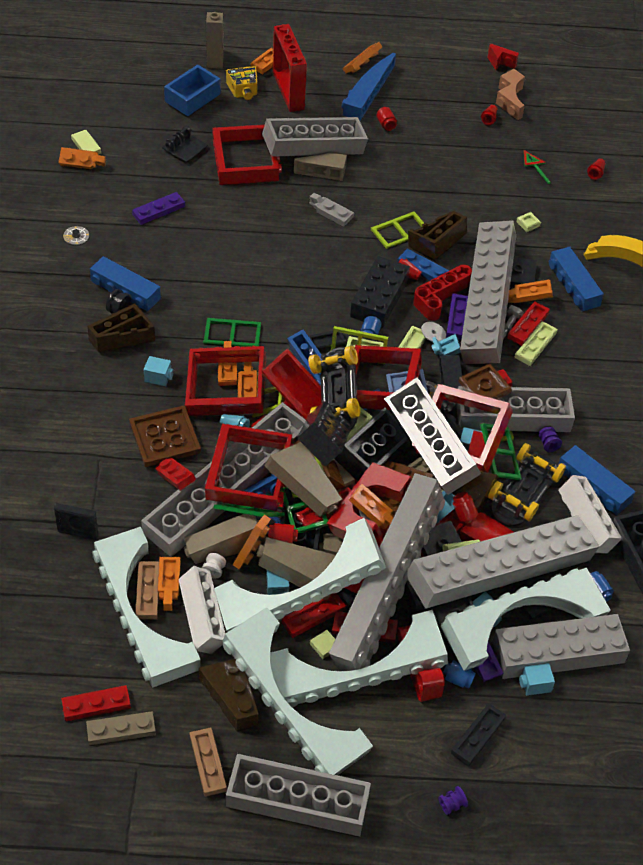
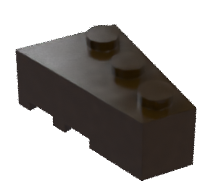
M452 211L435 218L433 223H424L421 228L416 230L410 229L408 230V246L433 259H437L467 234V217Z
M136 304L87 326L89 342L98 352L155 341L154 325Z
M481 472L480 475L452 492V494L455 496L459 493L467 492L472 497L479 513L489 499L488 494L496 481H499L498 475Z
M236 659L200 667L199 681L207 688L212 699L221 707L222 712L235 730L238 732L257 727L259 715L246 673L238 668Z

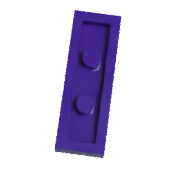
M175 192L132 209V215L142 225L184 208L185 201Z
M452 294L446 338L456 334L457 338L462 340L468 296Z

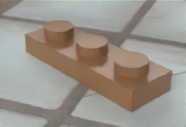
M139 562L136 616L139 619H157L159 562Z
M212 728L190 732V740L204 796L227 792Z

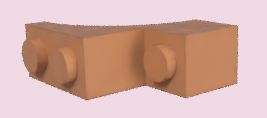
M512 69L500 76V90L497 94L496 104L519 120L523 116L525 105L519 101L516 94L523 89L525 76Z

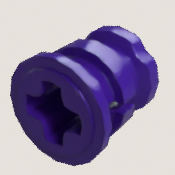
M551 426L545 427L539 432L544 450L547 452L556 451L562 445L561 439L555 433L554 427Z
M459 786L455 787L454 792L448 791L446 796L441 795L438 797L439 803L446 815H449L452 810H459L460 806L468 807L467 798Z

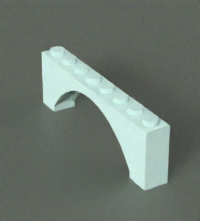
M365 518L345 526L346 534L343 543L333 561L317 578L299 589L283 594L264 595L244 590L233 580L214 588L226 631L229 632L265 607H268L277 620L282 619L286 614L301 610L312 602H318L329 594L337 593L342 588L351 584H357L362 579L370 575H376L385 569L386 565L372 528Z
M138 527L94 542L95 551H92L96 563H100L99 571L102 579L106 578L108 582L106 583L109 595H113L115 598L113 600L116 612L120 611L123 629L127 628L129 632L127 634L128 641L131 646L134 645L136 651H134L138 664L142 662L144 667L142 673L145 681L149 680L153 688L199 671L201 667L200 657L193 642L188 644L155 633L139 620L129 604L127 598L129 580L141 558L149 554L148 542L142 528Z
M576 568L569 571L567 575H556L550 581H539L531 588L525 586L514 594L505 593L497 600L488 599L480 606L475 607V605H472L458 614L457 612L448 614L441 628L462 669L466 671L483 664L489 656L486 651L487 643L495 621L514 608L525 605H545L564 610L580 619L607 615L611 610L588 569L578 570Z
M265 607L227 632L222 641L223 647L228 654L234 656L238 668L242 672L245 671L248 675L252 687L260 691L264 703L268 707L271 706L274 710L278 722L284 724L289 730L290 738L301 746L302 754L307 760L312 761L315 765V771L339 775L369 753L373 745L360 728L356 731H341L320 726L301 716L286 702L274 681L270 663L272 636L277 631L280 623L268 607Z
M433 610L412 615L411 627L398 647L381 661L362 669L352 671L319 669L295 658L288 652V648L271 652L270 663L278 690L286 702L293 708L300 703H311L326 696L334 697L341 692L356 691L360 687L367 685L375 686L382 681L397 680L408 674L415 675L423 670L441 668L448 664V657Z

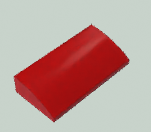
M288 349L282 352L262 371L263 375L305 420L310 414L311 408L321 404V386Z
M479 512L473 522L467 523L460 530L459 537L462 542L478 539L481 542L514 533V531L483 512Z

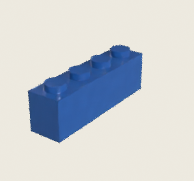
M571 247L552 251L549 266L556 273L558 280L565 286L567 293L571 295L574 303L578 305L581 311L601 306L603 292Z
M104 256L90 268L91 281L94 284L107 289L111 293L115 289H120L124 293L130 294L132 296V301L130 302L136 304L139 308L149 311L161 299L159 285Z
M301 330L287 338L290 349L297 360L321 386V373L313 374L308 362L309 356L315 354L321 359V353L305 331Z
M576 445L560 457L559 464L562 463L567 466L563 475L569 479L572 475L586 477L600 502L607 510L618 515L632 503L636 491Z

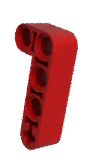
M460 265L417 287L414 295V306L428 320H438L441 314L442 300L470 285L471 267Z
M411 625L397 628L399 644L405 638ZM440 668L423 670L415 675L410 674L420 702L442 697L444 676Z

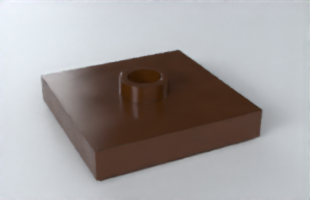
M491 364L459 378V383L467 392L498 400L512 392V388Z

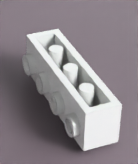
M572 475L558 490L562 500L571 511V516L578 515L598 543L599 548L596 552L608 553L622 537L587 478Z
M193 566L178 580L196 651L212 654L223 645L222 641L225 636V630L210 570Z

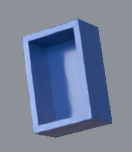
M196 65L164 86L165 102L186 116H189L221 94V79L200 65Z

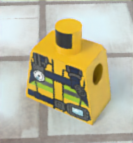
M256 66L226 70V83L235 97H244L245 100H250L253 95L257 94Z

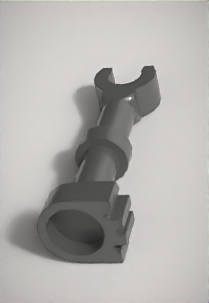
M513 305L506 312L509 319L505 323L503 339L512 329L515 321H519L524 315L520 308Z

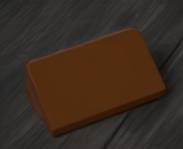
M332 460L326 466L321 463L323 472L336 490L344 488L345 484L336 462Z

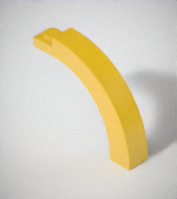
M619 235L601 236L598 242H593L588 246L583 255L586 260L600 257L622 258L643 267V241Z

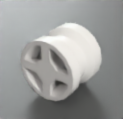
M209 553L206 557V563L203 564L202 568L210 570L212 578H219L222 574L221 569L226 565V560L219 554Z

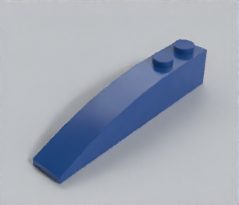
M396 53L390 54L374 65L361 77L354 88L349 91L348 97L343 100L341 106L343 108V116L358 117L359 121H361L395 67Z

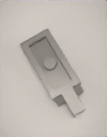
M315 193L310 196L309 204L314 206L317 213L341 226H345L354 217V212L326 197H321Z

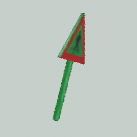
M524 150V167L534 166L544 180L550 184L549 179L537 166L546 162Z

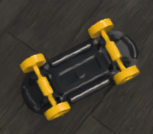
M337 347L326 355H321V359L317 354L309 356L308 362L311 372L313 374L321 373V403L325 401L327 404L333 405L337 411L336 413L350 423L352 430L360 416L356 383L358 355L355 347ZM318 406L312 407L310 413H312Z
M527 443L522 446L516 457L520 462L518 466L522 479H507L504 484L496 481L488 494V498L492 500L491 510L493 516L498 522L506 526H516L526 520L530 521L539 507L538 503L554 481L557 483L567 467L562 463L557 467L554 461L539 455L536 451L533 454H529L531 445Z

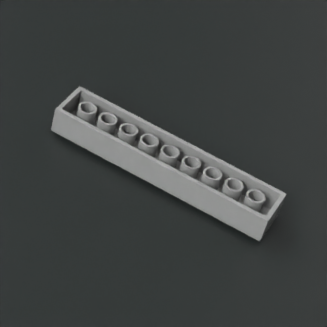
M514 221L479 223L460 347L464 364L500 363L516 243Z
M282 402L252 428L292 434V444H294L298 440L297 437L306 420ZM234 442L227 448L217 487L244 491L246 488L258 483L270 473L265 467L270 455L283 449ZM212 462L195 475L197 480L181 491L178 489L141 520L144 535L170 557L186 545L185 537L202 531L225 511L215 509L214 504H229L205 499V486Z
M414 474L379 547L386 568L378 574L370 575L364 579L329 652L338 671H352L370 666V659L378 650L381 635L386 633L387 622L395 613L398 599L402 598L404 594V586L408 580L405 574L412 561L420 558L421 549L428 542L429 532L436 525L437 515L444 508L445 499L437 479Z
M577 515L414 559L405 575L424 607L429 608L590 561L599 545Z

